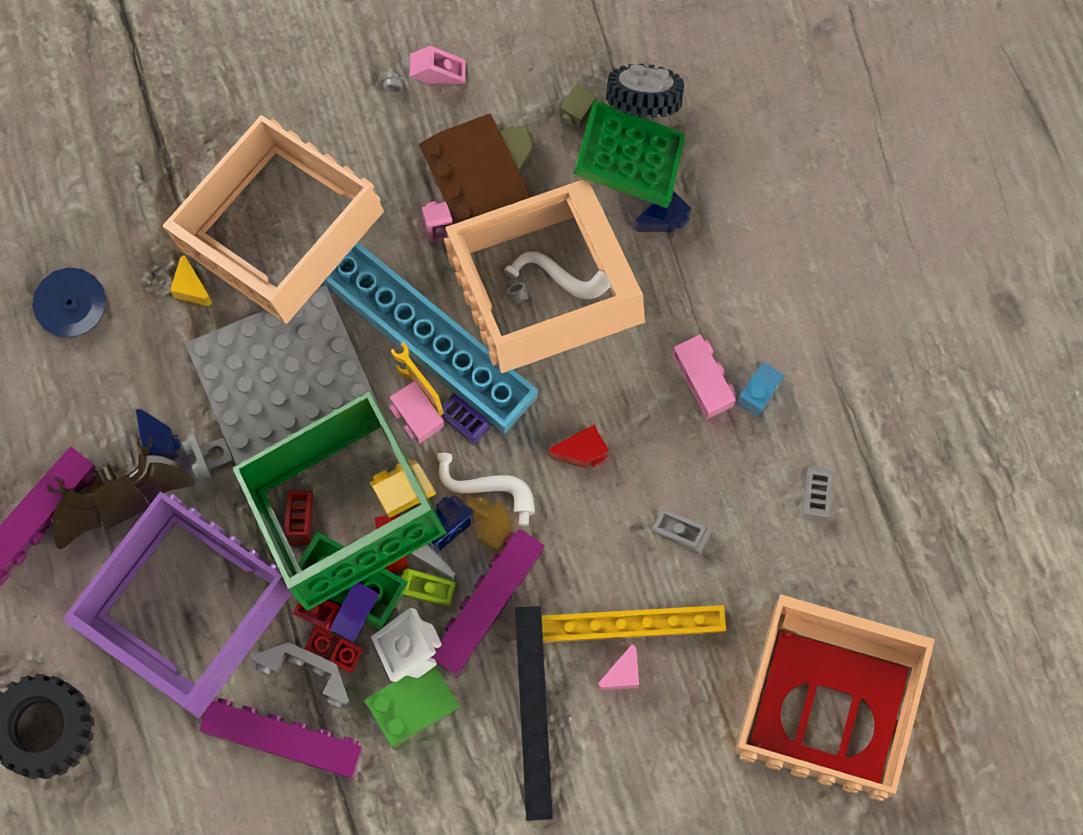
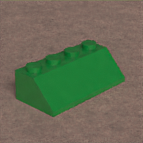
M317 531L298 564L303 571L343 549L345 546ZM384 568L359 582L379 594L364 623L377 632L390 621L408 585L406 580ZM352 586L327 601L341 607Z

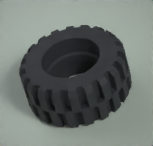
M36 674L35 677L29 675L20 677V682L12 681L6 685L7 691L4 693L0 691V764L16 774L31 779H51L54 775L61 776L67 773L69 767L74 768L80 763L78 760L82 754L86 755L89 750L87 744L93 740L94 735L91 732V726H94V718L90 715L91 707L79 690L58 677H49L45 674ZM48 702L54 704L59 708L64 717V728L61 737L54 746L43 752L27 750L21 745L17 736V725L21 715L27 708L36 703Z

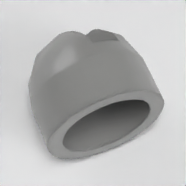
M516 283L507 290L510 300L515 304H522V300H528L529 293L525 283Z

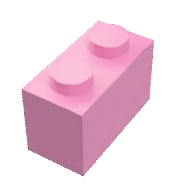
M413 381L390 397L391 406L389 409L397 420L399 418L402 419L406 425L403 429L410 440L415 438L418 444L444 428V421L416 381Z

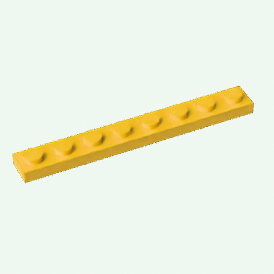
M724 605L542 615L543 643L725 633Z

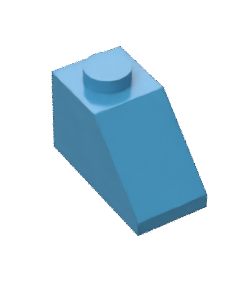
M763 362L740 394L736 404L758 417L785 375Z

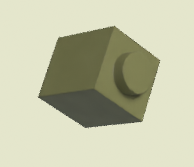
M576 84L560 106L559 117H561V120L570 127L575 126L580 129L587 120L593 101L597 100V97Z

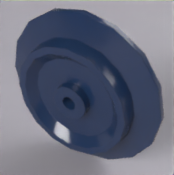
M67 267L53 271L42 279L34 292L32 306L35 318L44 330L57 337L73 338L84 335L97 326L105 312L106 296L103 286L94 275L83 269Z

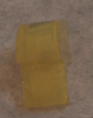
M470 496L465 504L466 510L485 521L476 534V540L499 553L510 533L508 510L500 501L492 509L490 508L491 504L481 497L475 499Z

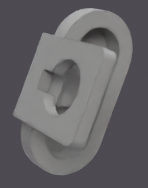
M191 432L187 434V440L182 441L187 456L191 454L196 456L197 460H195L194 464H191L196 479L202 478V480L205 479L206 481L212 479L209 470L233 460L224 438L200 446L195 433ZM220 447L224 450L222 459L217 461L212 459L206 460L205 456L210 453L212 448Z

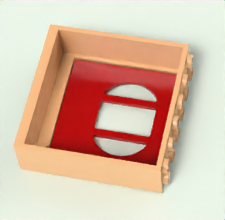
M780 594L774 607L735 753L740 755L739 759L746 762L755 763V760L766 762L765 767L780 771L781 768L791 770V775L800 778H806V776L810 775L817 778L816 782L832 786V783L843 785L842 790L855 794L858 791L869 793L868 797L874 800L884 801V799L892 797L897 791L935 639ZM778 630H782L779 634L778 642L776 645L775 653L773 656L772 664L770 667L769 675L767 678L751 741L748 745L747 742L749 734L751 731L752 723L754 720L755 712L757 709L758 701L760 698L761 690L763 687L764 679L766 676ZM909 668H912V669H911V673H910V677H909V681H908V684H907V688H906V692H905V696H904V700H903V704H902V708H901L899 720H897V715H898L900 703H901V700H902V696H903V692H904V688H905V684H906V680H907ZM807 683L809 685L796 736L794 741H792L782 726V704L786 696L794 688ZM817 686L852 696L837 755L802 744ZM860 700H863L868 705L873 716V735L863 751L854 756L847 757L846 753ZM892 735H894L883 782L880 784Z

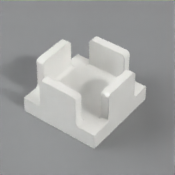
M407 609L371 636L390 681L397 682L406 675L419 678L437 665L435 659L430 657L436 653L434 647L439 648L442 645L433 625L422 621L416 609Z

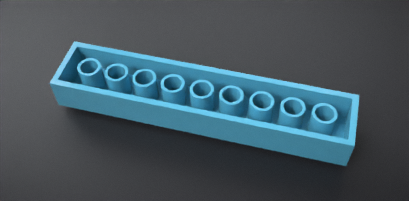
M356 243L322 283L324 286L327 285L328 290L403 352L404 349H402L400 344L402 342L405 343L409 350V356L482 415L502 434L505 435L536 400L538 389L514 370L501 374L498 365H492L488 348L360 243Z

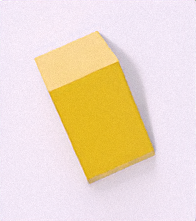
M186 256L180 257L170 289L173 297L204 306L212 305L208 293Z

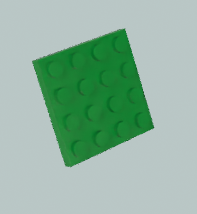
M594 100L573 174L668 208L673 194L686 133L637 115L636 117L630 116L629 112L623 114L620 109L615 110L610 105Z

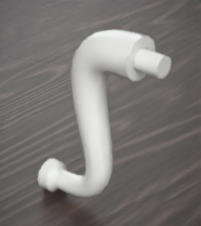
M536 251L521 254L512 265L504 269V273L509 278L516 280L519 276V270L525 264L535 263L542 267L565 291L579 299L597 298L610 288L605 272L598 270L590 281L583 282L570 275L547 255Z
M437 454L439 478L445 488L461 494L492 491L508 492L514 498V514L519 515L518 525L521 527L529 526V515L535 514L534 498L531 489L523 480L510 475H497L457 481L452 479L449 473V463L452 462V454Z

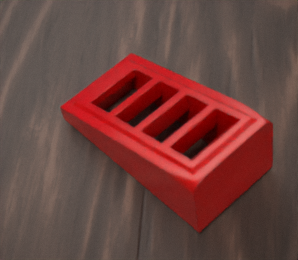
M287 490L283 532L290 545H309L311 543L313 491ZM293 501H307V503L293 504ZM292 511H306V514H292ZM292 522H305V524H292Z

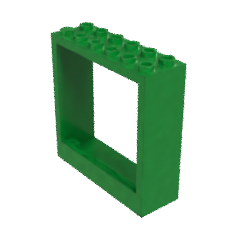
M370 391L356 397L350 403L333 410L330 414L319 420L311 422L307 427L288 435L280 442L266 447L262 452L243 460L240 464L233 467L234 473L289 591L306 611L446 534L392 427ZM382 428L421 505L302 571L265 492L377 429Z

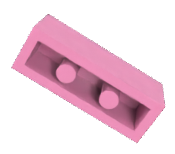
M700 334L675 346L672 356L707 420L732 408L737 394L734 387L726 383L723 377L725 372L720 362H715L711 355L713 354L711 344L708 340L704 341Z

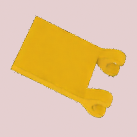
M402 342L400 345L404 349L403 353L397 354L394 349L391 350L393 358L406 364L407 369H401L399 365H396L398 373L403 377L411 379L412 382L416 381L440 416L443 415L439 395L411 361L408 347Z

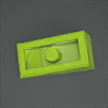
M405 569L401 578L408 582L402 595L403 597L451 607L456 581L412 569Z

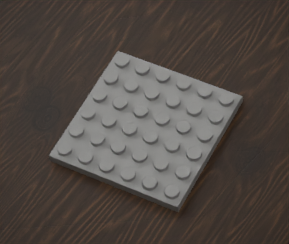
M327 285L318 288L287 325L264 310L185 343L236 465L262 452L266 447L280 442L288 435L307 427L311 422L323 418L333 410L350 403L360 395L370 391L376 400Z

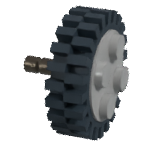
M628 64L627 68L623 65L620 66V69L615 68L613 72L609 73L606 101H608L610 106H613V109H621L623 114L630 112V116L636 117L637 115L647 119V115H651V118H657L659 114L661 117H667V113L673 115L675 111L678 112L682 107L684 80L677 73L673 74L672 70H665L664 67L655 69V65L650 64L649 67H644V64Z

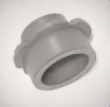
M391 72L381 79V83L386 93L397 94L402 91L405 80L398 73Z

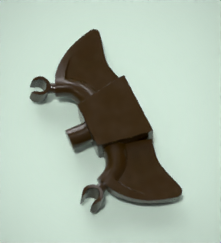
M140 436L138 437L137 446L141 449V454L138 455L137 467L129 474L126 470L114 474L109 463L98 466L95 471L100 481L92 485L93 491L77 493L71 488L67 489L64 487L65 483L62 478L54 477L53 479L59 483V489L55 490L49 484L46 487L49 492H59L62 495L56 505L53 517V533L57 548H65L83 532L102 527V523L105 530L146 511L150 506L149 502L152 503L160 492L164 494L171 490L193 486L195 483L194 478L183 466L164 455L149 453V448L153 445L151 436H149L150 443L147 447L141 446Z

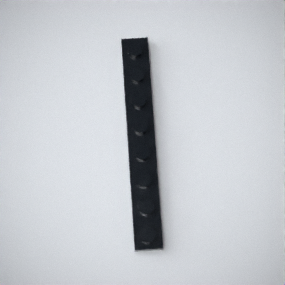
M541 606L515 607L526 821L553 819Z

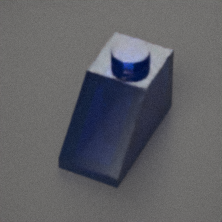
M673 191L668 208L653 203L635 219L633 228L637 232L672 233L677 227L682 229L690 221L691 207Z
M136 409L142 446H149V436H151L153 445L149 448V453L164 455L171 459L179 458L177 450L181 449L179 435H174L169 426L142 409Z

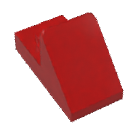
M326 600L306 611L298 602L292 614L328 633L341 607Z

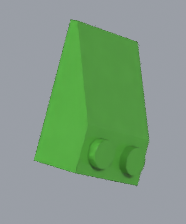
M436 666L419 678L407 675L364 700L392 748L397 747L460 708Z

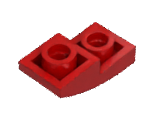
M317 627L313 628L303 648L336 664L338 668L349 673L353 672L364 650Z

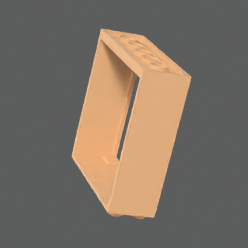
M261 115L164 223L163 228L180 251L287 325L382 215L384 210L380 204L381 199L374 193V186L364 177L359 179L349 167L345 165L343 167L339 166L329 154L322 155L312 143L307 142L305 144L293 131L289 130L287 132L276 120H268ZM275 153L337 194L344 195L352 200L277 288L269 283L267 275L206 234V231Z
M588 179L565 185L445 227L447 238H444V243L448 251L449 263L456 270L455 276L459 286H462L464 289L463 295L467 305H471L473 310L471 311L475 325H479L481 329L480 336L483 344L488 345L491 363L493 366L498 365L501 374L645 323L643 293ZM574 217L598 269L605 272L614 297L501 336L491 313L492 304L470 253Z

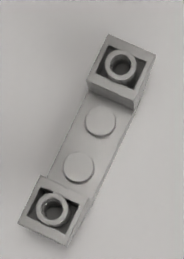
M290 642L253 655L251 660L257 664L255 669L267 675L270 672L278 674L286 656H289L288 661L299 667L306 664L313 667L311 672L320 677L326 678L327 675L331 676L322 693L324 697H327L326 703L339 709L342 705L349 706L350 701L336 664Z

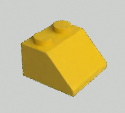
M408 459L428 498L435 495L436 493L419 463L415 459L412 461ZM400 463L396 465L397 468L389 473L386 470L373 476L374 480L369 482L382 510L389 518L420 503Z

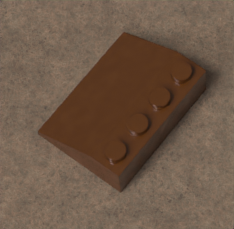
M491 113L438 132L419 143L421 151L456 223L532 197Z

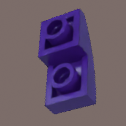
M359 582L353 585L330 630L354 642L379 594Z

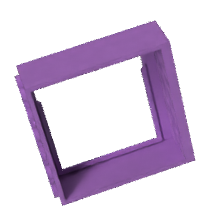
M160 492L62 620L199 719L292 593L289 591L277 565L274 563L270 565L255 550L251 549L249 551L239 539L233 535L229 537L223 532L224 530L212 521L210 523L203 518L204 516L192 507L188 509L173 494L167 497ZM175 523L244 571H252L270 584L196 684L177 672L176 665L106 616V613Z

